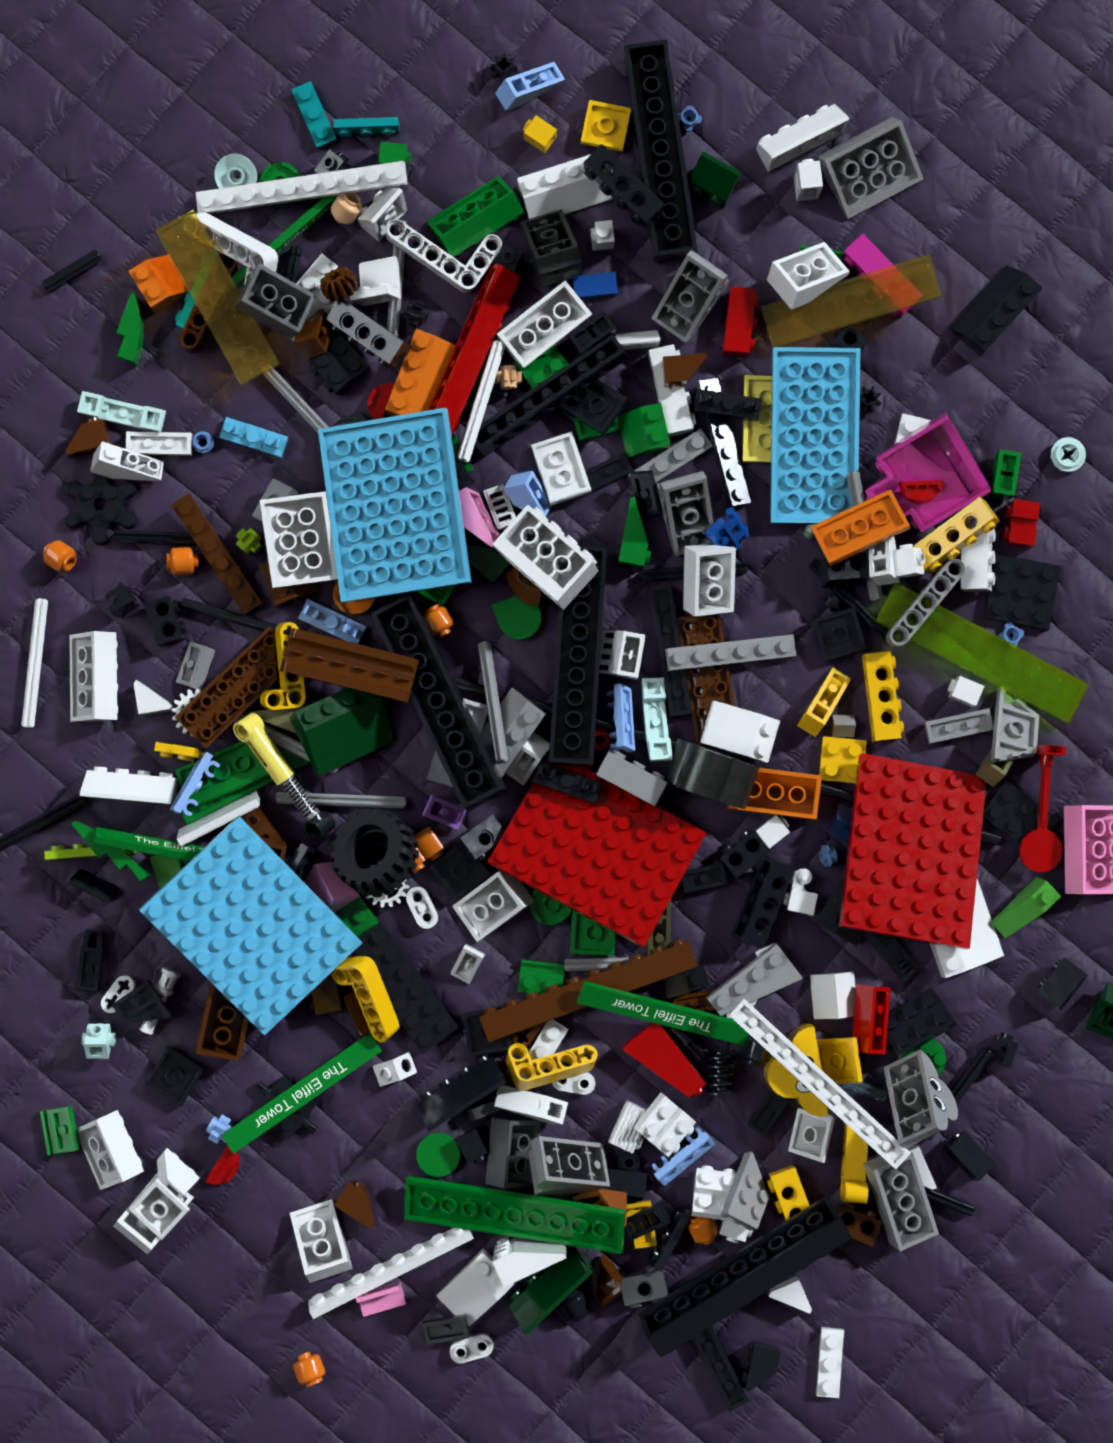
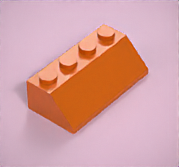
M759 768L746 808L742 809L727 804V809L816 820L822 775Z

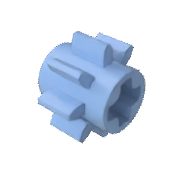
M221 1115L219 1119L213 1117L206 1129V1132L210 1133L208 1139L216 1144L219 1140L225 1142L221 1135L232 1128L229 1125L231 1119L224 1115Z

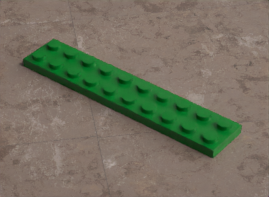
M408 1176L405 1181V1220L622 1254L625 1209Z

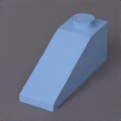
M555 62L506 78L495 94L504 109L508 111L526 104L563 83L565 78Z

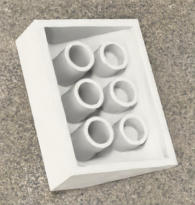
M326 491L259 500L272 588L337 580Z
M978 879L976 883L970 949L964 950L930 943L941 977L948 978L1004 956L995 928L990 923L992 919Z
M506 1236L497 1241L492 1263L503 1287H506L566 1259V1245L518 1237L510 1239L509 1236Z

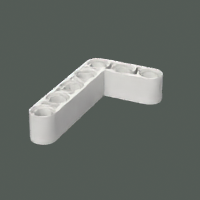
M206 212L187 216L184 219L183 227L188 235L247 266L245 283L258 263L276 272L278 256L273 248Z
M391 220L386 227V237L391 243L464 293H470L476 288L502 247V241L497 235L490 234L486 236L465 266L401 220ZM398 227L402 233L394 236L390 233V229ZM415 239L419 242L420 246L415 249L411 248L408 245V241ZM489 241L494 242L497 245V249L494 251L488 250L486 243ZM434 252L437 255V259L429 261L426 258V254ZM476 259L483 260L485 267L482 269L477 268L474 265V261ZM447 264L453 265L455 272L452 274L446 273L444 266ZM470 277L473 285L465 286L462 283V278Z

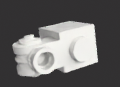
M798 869L794 871L793 879L790 881L791 887L789 892H786L783 900V905H786L785 910L814 915L818 894L807 892L804 889V884H808L812 879L809 870Z

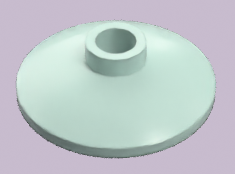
M241 154L226 155L219 160L215 167L214 176L219 189L257 183L255 166L247 157ZM235 171L241 173V178L235 176Z

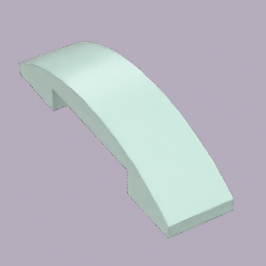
M82 391L77 409L78 413L90 417H98L104 421L155 432L162 431L167 412L166 410L149 406L143 407L105 398L102 395Z
M642 678L643 718L650 761H669L673 759L671 739L668 735L664 678Z

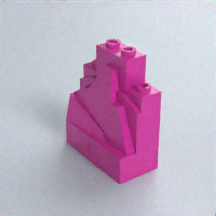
M945 411L877 455L875 465L881 474L885 472L886 476L867 486L864 498L867 501L891 489L905 517L911 515L912 517L909 520L915 530L919 528L922 533L968 506L978 497L991 492V487ZM943 480L942 489L938 495L930 502L922 504L913 503L906 499L901 493L898 484L901 481Z

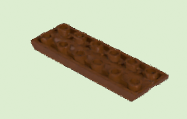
M720 613L677 618L681 647L724 642ZM728 665L685 669L696 744L699 746H706V744L700 743L712 700L735 706Z
M270 626L264 630L175 716L205 749L246 711L264 691L279 679L275 631Z
M291 628L280 671L408 703L419 660Z

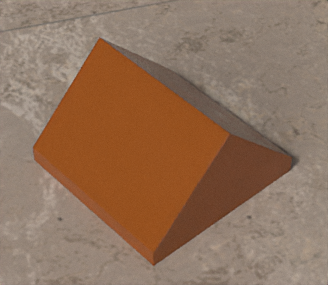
M598 1189L575 1194L572 1197L575 1202L625 1209V1226L627 1225L626 1192Z

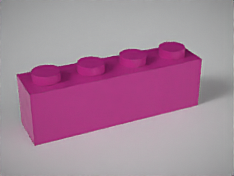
M864 234L844 250L842 256L844 264L849 269L853 268L858 273L859 280L865 285L868 284L873 289L874 296L879 300H883L888 305V310L894 316L898 315L901 319L922 298L923 295Z

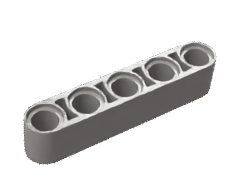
M952 559L946 562L886 634V641L890 646L900 647L906 644L965 573V565L961 560ZM950 564L957 567V575H952L949 572ZM936 581L943 583V592L935 589ZM922 598H927L930 601L929 609L921 606ZM909 614L914 615L916 618L914 626L909 625L907 622ZM894 631L902 634V641L900 643L894 641Z

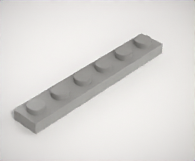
M793 634L665 649L668 671L796 656Z

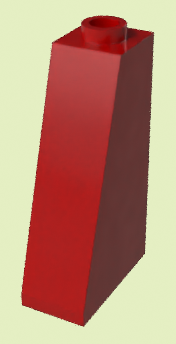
M650 1023L622 1045L626 1053L687 1097L692 1095L697 1097L705 1090L703 1086L706 1085V1082L660 1024Z

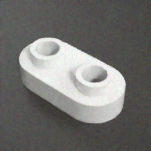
M422 887L411 888L406 895V900L417 924L425 929L432 928L438 921V914L427 891ZM416 893H419L422 896L420 902H416L414 900V895ZM425 913H429L431 915V920L429 922H426L423 919Z
M586 1072L567 1078L564 1084H561L559 1081L552 1082V1084L560 1091L586 1095L594 1090L595 1079L592 1074ZM587 1080L589 1084L584 1088L581 1087L580 1082Z
M479 1333L470 1336L468 1339L456 1340L450 1347V1356L457 1363H465L486 1357L493 1350V1339L486 1333ZM481 1342L487 1346L483 1350L478 1347V1344ZM463 1349L465 1354L460 1356L457 1354V1350Z

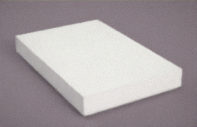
M572 432L531 445L550 506L592 493Z

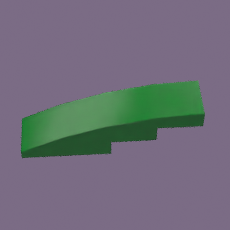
M80 821L71 823L98 858H104L108 855L119 870H124L129 866L140 881H146L151 877L149 872L128 851L94 844L96 829Z

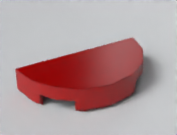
M388 382L379 385L370 393L367 405L369 413L374 420L385 418V409L395 383Z
M943 480L901 481L898 484L901 493L906 499L913 503L922 504L930 502L938 495L942 489Z
M227 1146L205 1182L211 1185L229 1182L236 1175L239 1168L238 1153L233 1154L229 1146Z

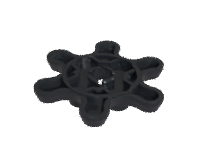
M93 473V482L87 486L81 485L77 481H69L65 486V492L76 499L77 508L64 518V523L68 528L75 529L82 524H87L92 528L93 542L97 545H104L108 541V530L112 525H121L127 530L133 529L136 526V517L125 509L126 500L135 496L138 491L137 485L134 482L127 481L120 486H114L108 477ZM100 498L106 501L105 508L103 510H96L95 502Z

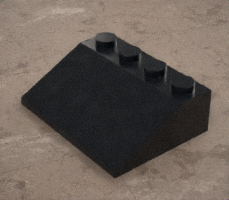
M487 1054L476 1060L477 1065L470 1069L468 1066L457 1072L458 1077L451 1081L448 1078L438 1084L440 1088L432 1093L430 1089L419 1096L421 1100L417 1105L428 1132L506 1084L507 1076L494 1055L490 1057Z

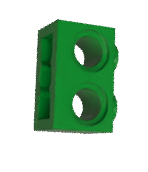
M1001 449L995 453L990 481L991 492L988 493V497L1010 500L1015 496L1021 453Z

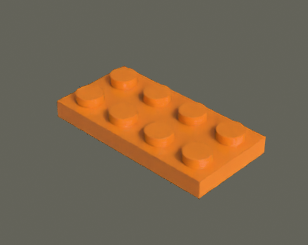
M891 489L811 526V531L829 566L910 529V525Z

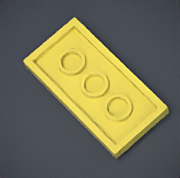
M745 375L744 396L760 398L761 406L758 421L743 419L742 462L771 463L772 376Z

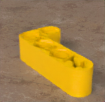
M282 622L275 629L280 688L266 690L261 694L260 703L266 709L298 708L304 704L306 699L304 677L296 675L295 679L290 682L287 678V673L280 671L287 646L284 642H288L290 635H284L283 630L299 629L293 622ZM292 692H296L298 699L292 704L289 696ZM274 694L276 696V703L270 706L268 704V697Z
M347 957L331 972L332 978L339 985H352L372 1036L378 1042L383 1043L398 1031L400 1024L378 968L370 957Z
M516 1043L511 1045L508 1050L506 1065L515 1087L519 1090H529L591 1071L594 1068L598 1053L593 1046L583 1045L531 1060L527 1048L523 1044ZM513 1055H518L522 1059H515ZM566 1062L570 1067L563 1066L561 1063ZM545 1068L548 1069L550 1072L544 1073L543 1071H541V1069ZM520 1075H527L529 1079H523Z
M844 1123L840 1197L843 1202L867 1204L868 1184L866 1183V1171L863 1163L867 1162L868 1143L846 1123Z

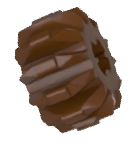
M337 267V269L324 274V277L320 280L321 291L326 299H329L331 302L336 300L340 302L342 299H347L348 296L354 295V291L358 289L357 278L352 270H349L347 267Z

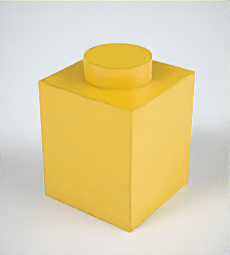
M537 115L533 120L529 119L523 128L524 140L543 153L547 152L557 138V129Z

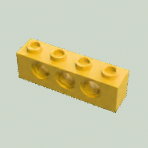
M978 497L913 546L921 548V551L924 553L925 563L923 568L925 572H936L942 567L943 562L957 557L962 548L973 545L977 542V537L983 533H989L996 527L995 524L999 522V519L983 498ZM972 519H977L976 527L969 529V522ZM955 532H959L958 540L952 542V534ZM937 545H941V552L938 555H934V548Z
M891 651L862 655L872 742L902 738L901 734H904L903 721H899L898 712L902 711L900 699L896 697L899 683L898 678H894L893 669H896L895 656H891ZM878 669L886 672V679L884 681L877 679L876 671ZM880 691L888 693L889 700L887 702L880 701L878 697ZM883 712L891 715L892 720L890 724L882 722L881 715Z
M794 1165L768 1173L770 1180H767L771 1194L776 1193L778 1201L774 1203L779 1215L783 1213L785 1220L791 1218L789 1214L792 1209L798 1208L802 1211L809 1207ZM785 1187L793 1188V1194L788 1198L782 1196V1190Z

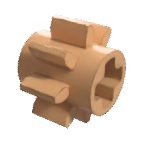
M514 365L500 366V371H497L495 384H501V389L503 390L517 389V384L522 382V372L516 371V366Z

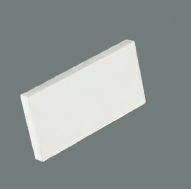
M255 790L180 828L177 835L179 845L183 846L234 820L236 817L260 806L258 791Z

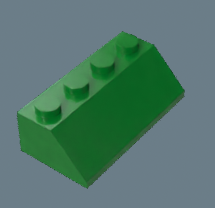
M497 176L426 222L443 249L454 257L461 255L464 250L473 244H478L489 234L497 232L508 222L516 220L524 211L515 192Z

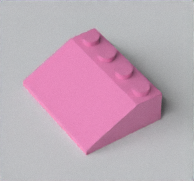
M1064 806L1065 894H1113V806Z

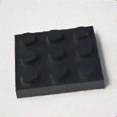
M995 554V563L992 568V572L995 574V585H992V591H988L984 618L1048 631L1050 629L1061 566Z

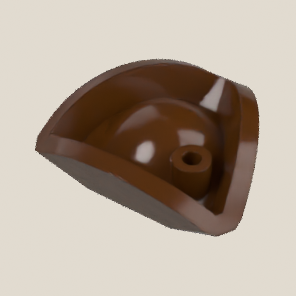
M514 566L506 569L507 581L512 591L521 601L528 605L537 606L548 599L545 593Z
M602 1254L593 1268L592 1288L595 1296L601 1302L600 1305L602 1308H605L622 1292V1277L614 1263Z

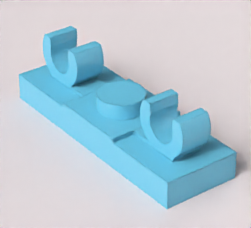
M228 417L225 419L219 436L220 439L282 458L288 441L287 436Z

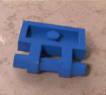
M730 507L726 510L727 520L724 521L722 518H719L710 526L705 534L712 545L734 547L737 551L741 547L738 541L741 538L747 539L749 533L746 524L741 522L740 514Z

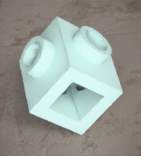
M110 1024L87 1025L86 1033L82 1034V1046H84L87 1059H109L111 1046H115V1033L111 1032Z

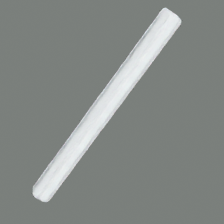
M495 340L492 344L457 455V459L461 462L468 463L470 461L505 349L502 341Z
M41 598L35 600L21 725L27 728H33L35 724L48 600Z

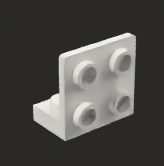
M392 256L359 264L360 287L358 291H354V295L350 296V301L361 306L401 299L398 257Z

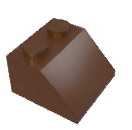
M267 561L259 565L273 601L278 608L319 592L315 583L272 588L269 562Z

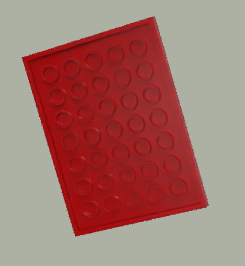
M859 754L839 927L964 950L970 949L986 782L974 774L870 754Z
M548 756V758H547V760H546V762H545V764H548V765H549V756ZM551 765L601 782L602 787L596 804L593 805L532 784L490 856L488 864L644 948L704 840L706 832L656 805H650L648 802L607 780L597 777L596 773L584 767Z

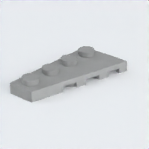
M774 943L706 998L717 1013L722 1016L731 1012L743 998L750 1003L803 978L780 947Z

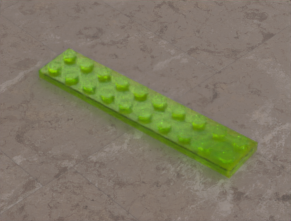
M894 583L874 622L890 629L919 594L898 583ZM922 598L921 606L929 609L930 601ZM940 605L934 609L909 639L1065 723L1070 722L1089 685ZM909 614L907 616L909 625L914 626L916 624L914 615ZM894 631L895 633H897V634H899V635L902 636V634H901L900 632Z

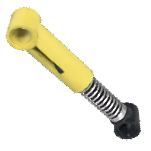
M250 713L235 723L233 726L235 736L240 741L247 743L276 785H282L281 788H285L286 794L292 797L291 801L294 800L293 804L296 803L295 807H299L298 810H301L300 813H303L302 816L307 821L304 827L307 835L311 839L318 841L335 828V820L328 812H320L317 807L314 808L315 804L312 805L313 801H310L311 798H307L308 795H305L306 792H303L304 789H301V785L298 786L299 782H296L297 779H293L295 772L264 731L262 719L257 714Z

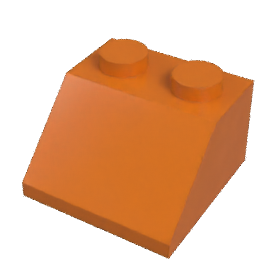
M169 254L147 259L128 271L155 314L184 297L189 290L191 291Z

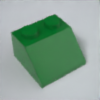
M661 403L639 407L618 416L628 459L666 451L670 448Z

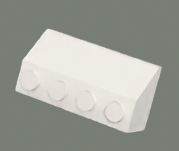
M835 104L829 107L828 105L822 106L816 111V114L810 117L805 115L798 119L796 124L792 126L788 124L780 128L777 134L773 136L768 134L762 137L756 150L767 171L770 172L844 134L849 118Z
M590 155L517 178L518 189L528 219L562 209L564 215L612 200L611 195L606 196L600 190V185L595 180H589L583 172V162ZM602 170L601 174L607 177L606 170Z
M564 281L497 333V340L502 341L508 354L525 368L592 316V313L569 284Z
M91 631L70 635V722L117 720L118 663L116 649L118 643L116 632Z
M94 767V771L87 770L80 796L173 804L177 797L178 778H172L173 773L159 772V776H151L150 771L138 770L137 774H129L128 769L116 768L114 773L107 772L105 767Z

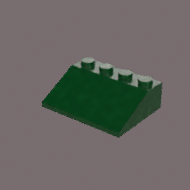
M349 688L301 708L289 717L318 777L395 741L382 697Z
M566 1245V1259L544 1268L538 1275L534 1273L527 1279V1285L522 1290L518 1288L509 1297L511 1299L509 1308L525 1335L529 1334L593 1273L592 1260L580 1247Z

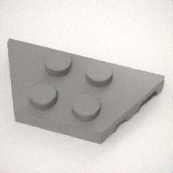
M1000 687L997 690L991 751V762L993 763L1033 757L1037 753L1039 715L1032 709L1027 708L1018 698L1016 700L1012 699L1005 693L1007 689L1004 687Z
M752 1151L744 1153L721 1212L722 1217H730L734 1223L742 1225L751 1231L758 1229L769 1200V1194Z

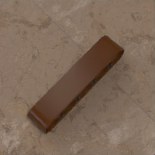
M223 253L217 258L180 334V343L189 353H196L202 348L231 288L229 279L239 271L238 261ZM228 260L234 261L232 267H230V268H224V267H223V265H224V263H225L226 261H228ZM217 280H224V284L221 287H214V283ZM214 299L215 302L211 307H206V300ZM205 318V323L202 326H196L197 319ZM195 337L196 341L193 345H186L188 338Z

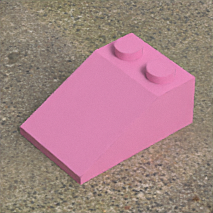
M467 487L459 491L464 527L486 544L495 548L492 544L500 535L479 493Z

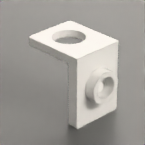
M410 1052L373 1066L380 1087L417 1073ZM402 1060L407 1061L409 1065L408 1072L402 1069Z

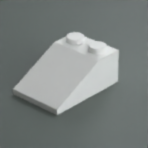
M388 187L383 192L379 191L373 198L374 202L369 207H364L358 216L359 225L378 242L386 235L387 224L391 220H399L407 211L404 194L400 188Z
M823 242L772 262L767 281L792 310L814 300L846 277L850 271L828 245Z
M712 700L700 743L754 761L768 763L780 720Z
M500 870L452 907L478 942L535 901L521 881Z
M158 1172L113 1225V1227L146 1254L153 1249L160 1238L129 1209L156 1179L159 1180ZM187 1192L181 1201L187 1206L194 1197Z
M332 1199L290 1213L304 1273L310 1283L353 1269Z
M484 1248L436 1295L455 1316L466 1314L469 1326L514 1285L512 1283L503 1287L492 1263L493 1257Z

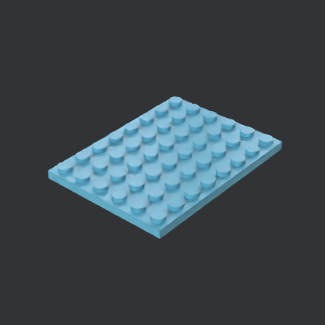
M440 408L318 429L341 602L347 603L472 583L448 409Z
M240 816L236 817L139 908V911L264 1035L362 944V941Z

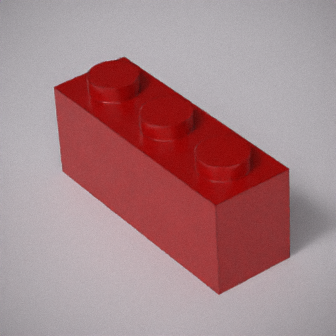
M730 287L722 355L748 358L749 352L754 351L755 339L751 338L752 330L756 331L757 318L753 316L754 309L758 310L760 296H756V289Z
M856 984L852 1037H857L859 1052L869 1054L886 1053L891 990L889 987Z

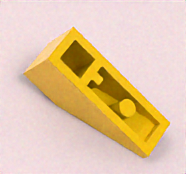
M832 668L797 726L816 737L825 726L851 678Z

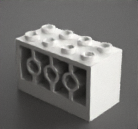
M527 505L492 545L501 556L564 610L599 571L595 565L597 562L586 549L581 551V548L577 545L578 543L570 535L565 537V534L561 531L562 529L554 521L549 523V520L539 508L535 507L532 509Z

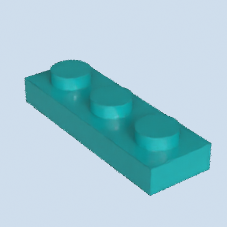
M310 81L291 89L317 150L337 142L312 82Z
M398 117L334 119V130L336 135L341 137H351L352 134H361L368 137L373 136L375 133L392 136L395 133H400V123Z

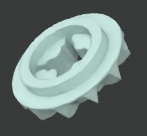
M1066 437L1054 444L1051 448L1050 458L1054 466L1060 469V471L1072 472L1083 465L1086 452L1080 441ZM1063 450L1066 452L1075 450L1071 455V461L1068 458L1061 460L1062 456H1064Z

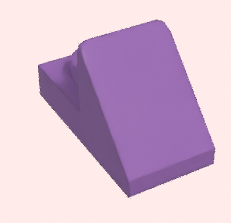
M430 795L422 815L458 830L466 810Z

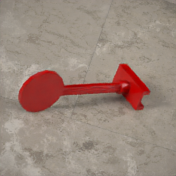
M1037 745L1036 754L1040 755L1041 765L1037 829L1027 833L1021 840L1019 855L1024 866L1031 871L1039 873L1048 872L1055 868L1060 862L1063 853L1062 843L1057 835L1047 829L1051 766H1053L1054 756H1065L1066 747Z

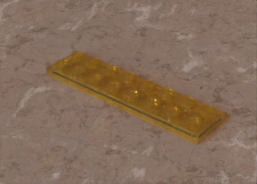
M192 210L155 229L158 238L239 383L243 385L279 366L278 360L255 319L234 308L240 292L195 211Z
M927 254L838 282L811 302L792 310L784 300L761 306L772 347H783L942 297L931 255Z

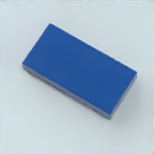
M616 272L582 275L573 278L574 292L580 299L618 295Z

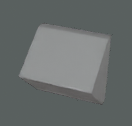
M832 715V737H854L856 728L855 716Z

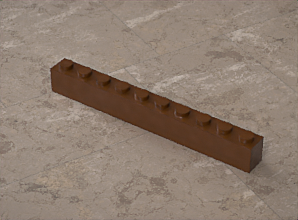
M680 938L670 942L671 946L663 949L662 946L650 949V954L643 957L639 953L628 957L629 962L621 964L620 961L609 964V969L600 972L598 968L587 972L588 977L579 979V976L567 979V984L559 987L558 983L546 987V992L541 994L534 991L524 995L525 999L519 1002L515 998L504 1002V1007L497 1010L495 1006L482 1010L483 1015H480V1020L487 1040L491 1042L587 1007L577 1004V997L583 981L629 992L698 967L690 943Z

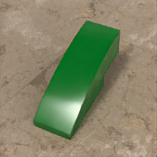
M131 293L117 330L118 336L123 339L117 356L123 362L138 366L144 340V322L139 298L136 294Z

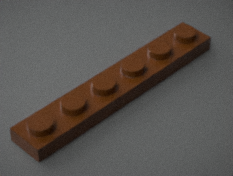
M188 493L173 503L171 507L242 613L245 615L262 604L263 601L192 495Z

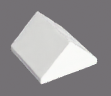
M854 971L810 975L814 1019H841L854 1016L856 996Z
M798 1108L788 1151L825 1163L835 1119L831 1115L823 1117L814 1116L804 1109Z
M156 1179L129 1210L162 1240L190 1208L162 1182Z

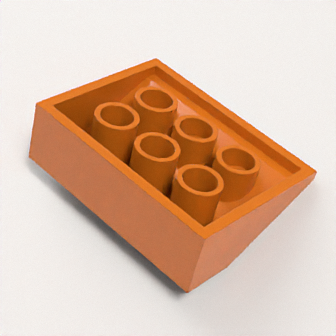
M415 330L410 343L412 348L403 361L385 409L387 415L393 417L428 411L456 345L427 332Z

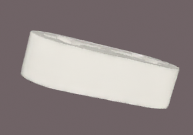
M129 975L117 978L101 1000L102 1009L107 1013L116 1012L113 1007H107L109 1005L107 999H113L117 995V1001L136 988L135 980ZM128 980L130 989H125L122 993H119V990L122 988L120 982Z

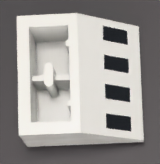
M602 630L599 674L637 680L645 635L627 631Z

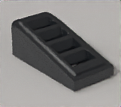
M662 1201L654 1203L627 1217L624 1233L628 1242L661 1228L671 1221ZM646 1214H649L651 1221L653 1223L652 1225H650L646 1217ZM640 1217L645 1227L644 1229L641 1228L637 1218ZM630 1221L633 1222V1225L637 1231L636 1233L633 1232L629 1224Z

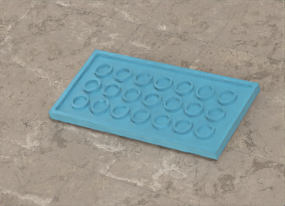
M772 348L770 523H820L852 508L847 474L859 472L860 348Z

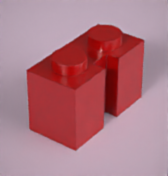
M1014 499L1010 502V505L1007 504L1005 517L1008 518V522L1002 532V539H1005L1004 545L1028 549L1035 546L1036 525L1040 510L1039 502Z

